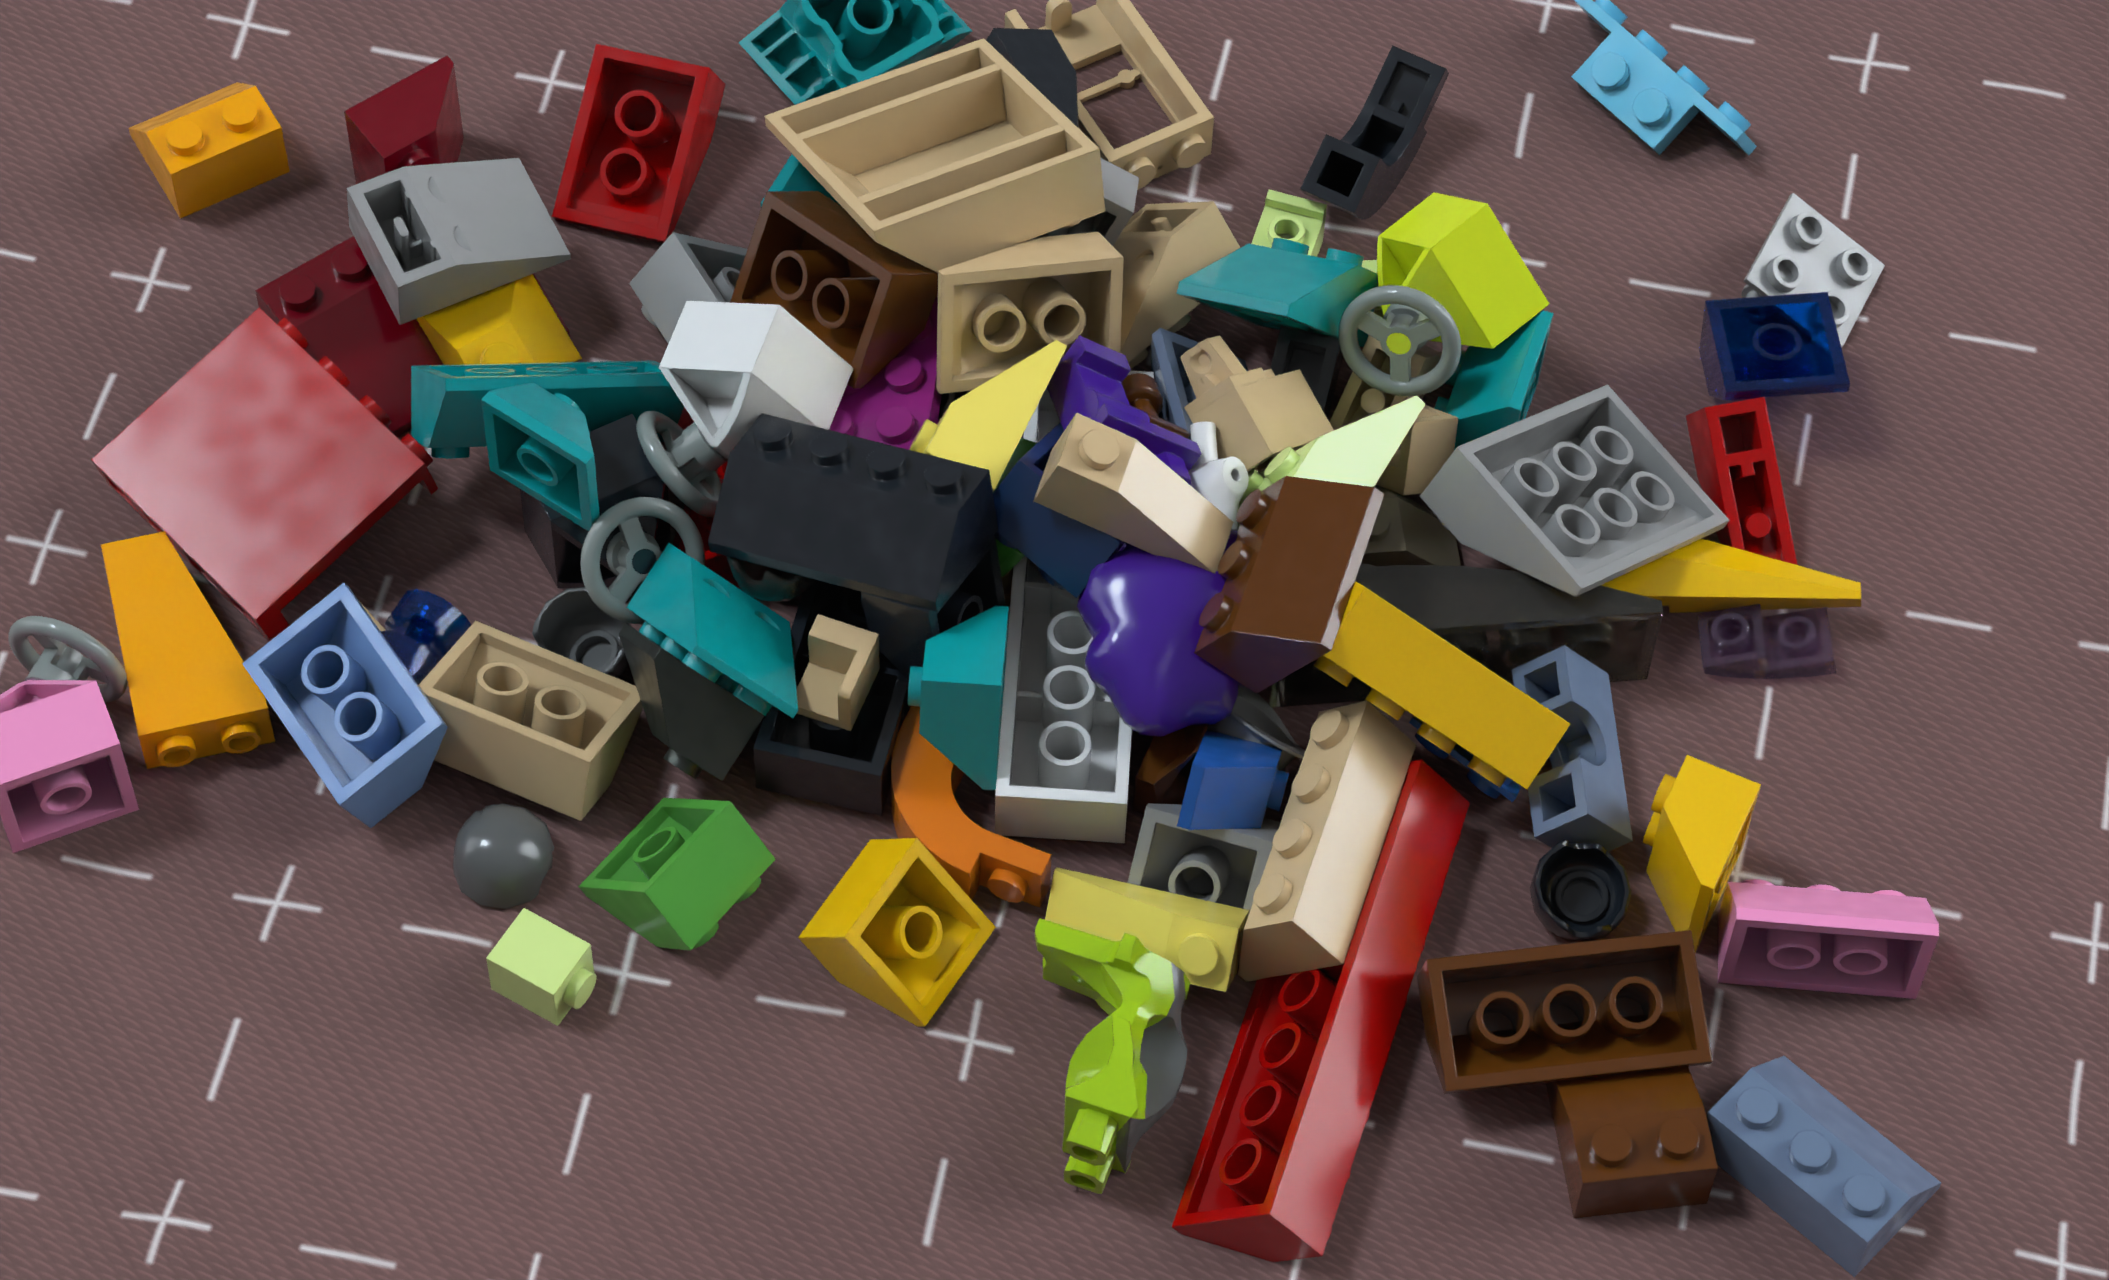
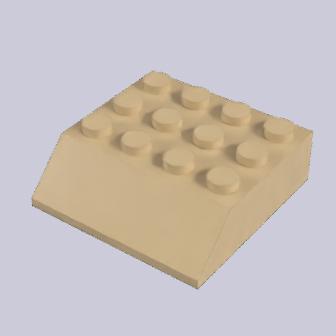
M984 38L764 116L766 127L875 242L937 273L938 270L1026 242L1054 230L1073 227L1084 219L1105 212L1100 148Z

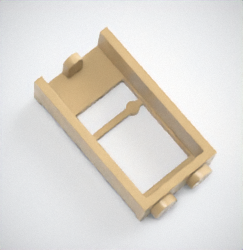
M1049 0L1047 2L1045 26L1039 29H1050L1053 31L1075 70L1119 51L1122 52L1133 68L1131 71L1128 69L1121 70L1118 76L1077 93L1078 128L1100 148V158L1139 177L1137 189L1139 190L1153 179L1178 168L1192 167L1211 154L1213 115L1130 0H1096V5L1072 14V4L1069 0ZM1016 9L1005 13V28L1029 29ZM1140 78L1172 122V125L1114 149L1082 103L1118 87L1129 89L1134 86L1135 80Z

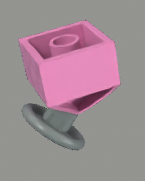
M27 616L18 619L10 627L8 640L12 652L29 671V674L24 682L16 684L0 695V818L13 853L139 810L122 748L105 703L119 699L126 691L128 684L127 674L122 664L101 642L71 624L43 616ZM28 636H33L45 648L41 656L30 644ZM91 677L105 682V684H97L96 680H87V678Z

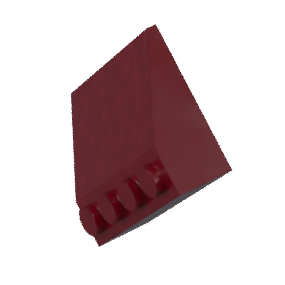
M354 236L255 290L259 308L276 324L283 317L290 321L308 341L309 346L305 351L318 362L326 356L345 374L350 381V384L345 388L358 401L365 395H368L383 409L392 422L387 428L396 437L411 429V366L444 364L417 319L399 325ZM533 273V276L536 279L538 285L540 286L541 290L543 291L551 307L553 308L554 312L556 313L557 317L559 318L564 329L570 337L569 329L567 328L566 324L562 320L553 303L551 302L548 295L541 286L540 282Z

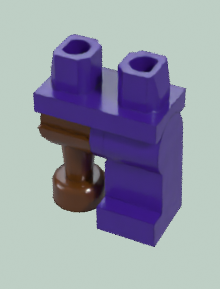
M1079 335L1059 362L1046 387L1063 430L1065 431L1075 414L1079 413L1137 439L1191 485V478L1188 472L1202 453L1198 443L1187 439L1191 434L1186 429L1159 418L1163 408V397L1157 382L1146 374L1136 373L1128 375L1131 368L1126 355Z

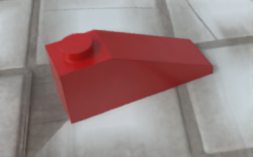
M1765 397L1704 407L1686 415L1697 477L1701 488L1730 520L1723 529L1716 531L1720 544L1798 565Z

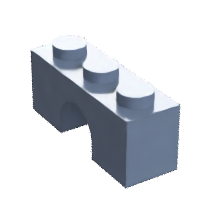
M1565 645L1512 669L1513 683L1516 688L1570 723V726L1549 756L1552 770L1536 776L1528 788L1534 838L1551 848L1558 842L1569 840V842L1599 843L1606 851H1611L1633 841L1609 674Z

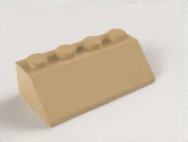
M1368 701L1320 711L1311 728L1310 739L1298 774L1293 780L1292 791L1279 829L1273 837V846L1260 884L1254 892L1253 904L1243 930L1238 975L1246 982L1337 966L1344 963L1416 747L1412 740Z

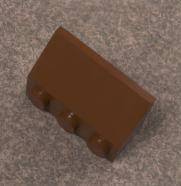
M767 191L730 303L780 305L854 368L847 385L853 389L863 388L925 329L938 292V273L875 242L841 205L819 191Z
M1291 476L1283 477L1263 491L1256 489L1251 492L1237 512L1236 521L1240 526L1236 541L1226 550L1218 565V573L1226 578L1223 589L1208 601L1200 615L1199 625L1203 627L1194 653L1257 694L1330 652L1333 648L1384 493L1370 486Z

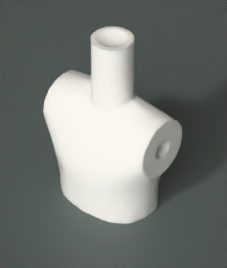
M1193 423L1190 425L1191 440L1198 443L1202 455L1188 472L1191 478V486L1234 522L1231 530L1238 531L1239 525L1236 521L1239 502L1248 487L1249 477L1247 469L1242 461L1236 457L1218 459L1215 423Z

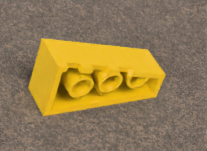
M1356 581L1332 650L1319 657L1314 664L1315 667L1346 687L1353 677L1371 687L1372 689L1365 700L1399 721L1405 710L1421 720L1423 723L1416 733L1446 753L1450 754L1457 744L1474 756L1467 767L1499 788L1508 777L1520 786L1528 789L1570 726L1569 722Z

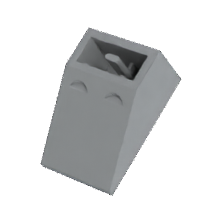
M519 158L404 166L347 188L349 227L399 325L571 259L569 250Z

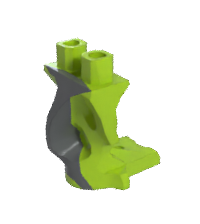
M1039 918L1035 927V940L1037 951L1044 956L1042 963L1043 979L1095 999L1098 1005L1109 1015L1086 1034L1070 1060L1066 1077L1062 1145L1063 1152L1070 1154L1064 1170V1181L1079 1188L1102 1194L1111 1170L1114 1169L1126 1173L1130 1167L1131 1154L1138 1141L1173 1105L1180 1090L1188 1050L1182 1033L1181 1011L1191 982L1180 968L1169 960L1146 949L1136 936L1124 933L1121 941H1111Z

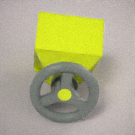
M1433 192L1378 236V287L1360 294L1348 305L1339 325V345L1343 357L1351 370L1371 387L1397 396H1418L1436 390L1449 380L1459 364L1461 345L1494 349L1550 303L1488 203ZM1381 306L1384 317L1381 318L1370 310ZM1358 329L1380 341L1383 351L1390 356V375L1377 369L1366 359L1358 343ZM1427 341L1442 342L1443 350L1438 364L1424 375L1411 377V358L1416 350L1422 348Z

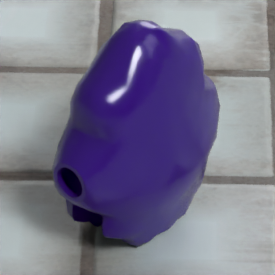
M1231 530L1224 553L1236 541L1238 531ZM1125 543L1119 552L1112 554L1105 563L1098 564L1091 570L1086 588L1078 599L1077 608L1093 637L1088 646L1084 664L1090 679L1109 696L1123 722L1142 736L1162 737L1188 726L1213 725L1229 717L1238 697V689L1245 686L1194 653L1203 627L1199 625L1200 615L1208 601L1215 594L1222 591L1226 578L1220 575L1218 571L1214 574L1192 564L1170 557L1156 556Z

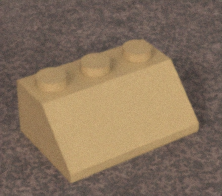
M476 620L419 684L421 690L448 726L434 758L435 761L579 821H582L610 786L643 710L635 685Z

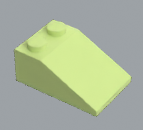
M1414 396L1322 435L1296 451L1291 447L1285 448L1269 463L1265 470L1259 473L1252 469L1248 472V487L1239 502V508L1251 492L1256 489L1263 491L1285 476L1374 487L1422 411L1425 403L1418 396Z

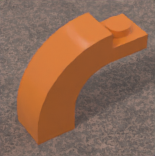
M911 706L898 732L891 761L892 816L898 838H918L971 900H973L979 885L987 887L995 896L1013 903L1024 901L1040 908L1050 888L1052 855L988 831L974 823L964 814L954 797L964 772L919 733L920 707Z

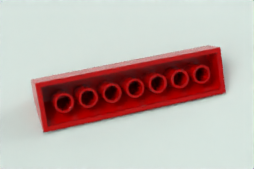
M1422 759L1410 762L1344 963L1342 965L1256 981L1172 1224V1228L1178 1233L1270 1262L1323 1256L1470 805L1468 800Z

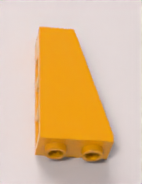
M163 531L101 544L137 733L147 769L159 766L179 767L197 758L225 752L245 753L259 745L275 742L265 696L242 663L244 661L166 533Z

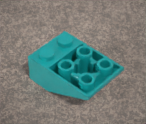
M668 543L626 607L645 620L639 632L708 680L717 683L731 692L732 695L764 716L774 706L791 718H794L798 712V700L790 622L694 558Z

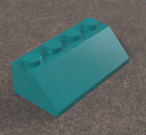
M653 360L411 366V436L420 445L431 448V456L435 458L470 457V447H487L481 399L490 390L535 383L553 395L555 393L564 394L572 399L585 414L589 432L630 414H633L637 421L639 416L646 411L662 413L678 424L684 405L659 369L660 363ZM657 433L660 442H664L662 436Z

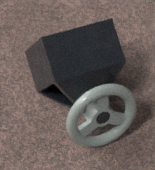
M630 414L589 432L595 458L600 514L589 531L521 489L520 494L525 532L557 588L585 587L593 602L610 617L625 623L643 624L645 620L626 608L629 604L626 601L639 583L645 580L671 539L670 525L675 528L682 538L686 554L704 566L705 549L701 534L694 521L681 508L668 501V487L647 459L637 436V421L633 414Z

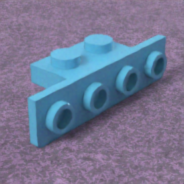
M1574 0L1609 35L1571 77L1658 155L1667 148L1698 112L1747 155L1754 151L1757 146L1744 133L1751 126L1750 122L1726 101L1717 109L1703 96L1710 88L1686 66L1683 65L1675 73L1662 61L1668 54V51L1642 29L1636 37L1621 26L1628 17L1610 0H1596L1595 2L1593 0Z

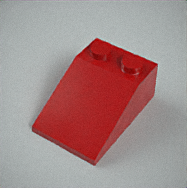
M596 44L552 217L556 220L664 243L674 232L710 146L726 84L709 67Z

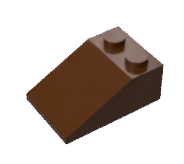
M1688 1067L1546 1083L1573 1218L1707 1204L1718 1166L1705 1108Z

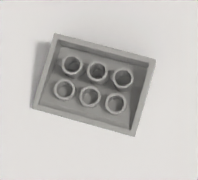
M1608 384L1456 447L1420 495L1422 500L1436 514L1439 522L1460 543L1575 597L1719 531L1730 521Z

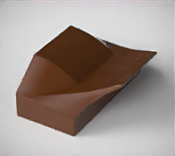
M1209 725L1188 726L1162 737L1153 736L1135 778L1133 811L1144 814L1148 803L1182 805L1193 761Z

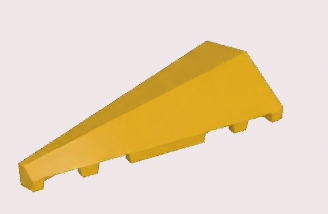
M1699 539L1576 597L1539 580V598L1542 610L1669 605L1670 613L1861 607V583L1709 540Z

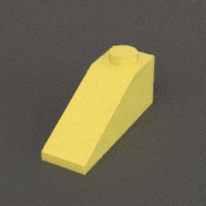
M1055 340L953 401L938 424L929 419L925 420L909 450L988 469L992 491H994L1067 346Z
M1056 867L1053 874L1045 920L1111 941H1121L1124 933L1136 936L1146 949L1169 960L1180 968L1191 982L1190 984L1226 992L1237 973L1243 930L1249 910Z

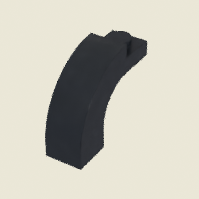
M1392 45L1356 121L1341 140L1327 134L1325 135L1300 190L1313 199L1361 220L1374 215L1394 192L1418 152L1427 134L1424 126L1449 75L1447 69Z

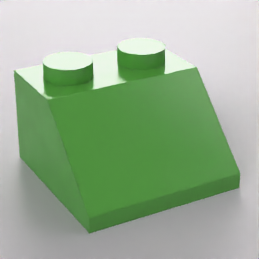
M663 798L578 887L586 897L656 947L691 951L702 946L715 935L719 928L718 921L734 904L745 900L757 890L761 884L760 876L776 859L731 801Z

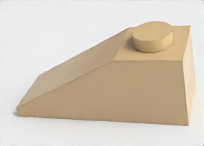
M1079 413L1075 414L1052 448L1033 500L1038 504L1148 553L1177 559L1214 574L1218 571V565L1234 523L1137 439Z

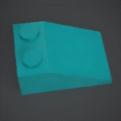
M1274 238L1271 248L1248 243L1179 281L1176 294L1257 326L1280 330L1281 325L1339 338V325L1344 311L1360 294L1378 287V275L1362 267L1363 256L1328 248L1326 258L1308 255V245L1287 239ZM1358 329V343L1360 347L1364 348L1368 334Z

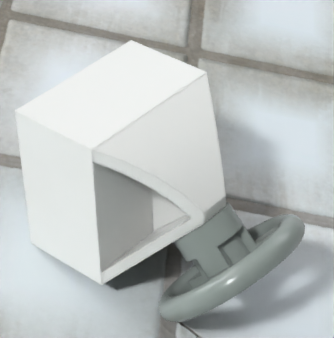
M686 301L659 369L694 423L683 430L664 414L656 411H646L639 416L636 423L640 445L654 470L680 501L697 514L707 518H714L722 487L715 470L728 461L732 449L758 417L763 413L829 430L854 368L780 305ZM657 433L662 436L667 451L663 448Z

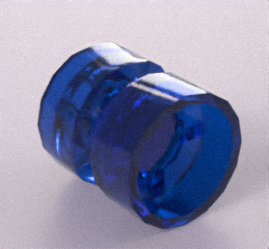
M413 589L405 592L385 622L386 631H381V633L419 685L467 631L471 623L462 612L442 597L428 591Z

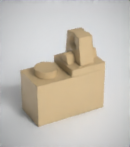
M1220 335L1199 342L1180 357L1196 396V399L1186 405L1184 409L1192 423H1215L1218 459L1236 457L1245 465L1247 472L1255 469L1260 473L1285 448L1291 447L1296 451L1314 439L1334 431L1300 369L1275 376L1272 369L1263 371L1262 367L1246 371Z

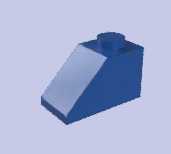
M1207 730L1191 767L1177 827L1188 830L1261 828L1267 808L1280 811L1289 773L1277 770L1282 749Z

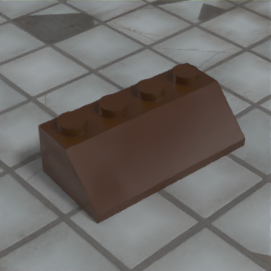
M1691 930L1433 958L1425 961L1417 975L1426 1043L1444 1094L1707 1065L1713 1062Z

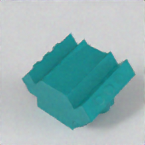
M787 0L776 13L743 38L739 44L796 105L932 57L936 53L948 51L969 35L972 30L944 0Z

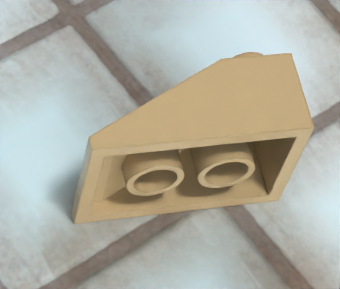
M1099 232L1038 237L938 270L937 391L940 394L972 391L1055 340L1067 346L1063 354L1064 356L1079 335L1120 353L1124 257Z

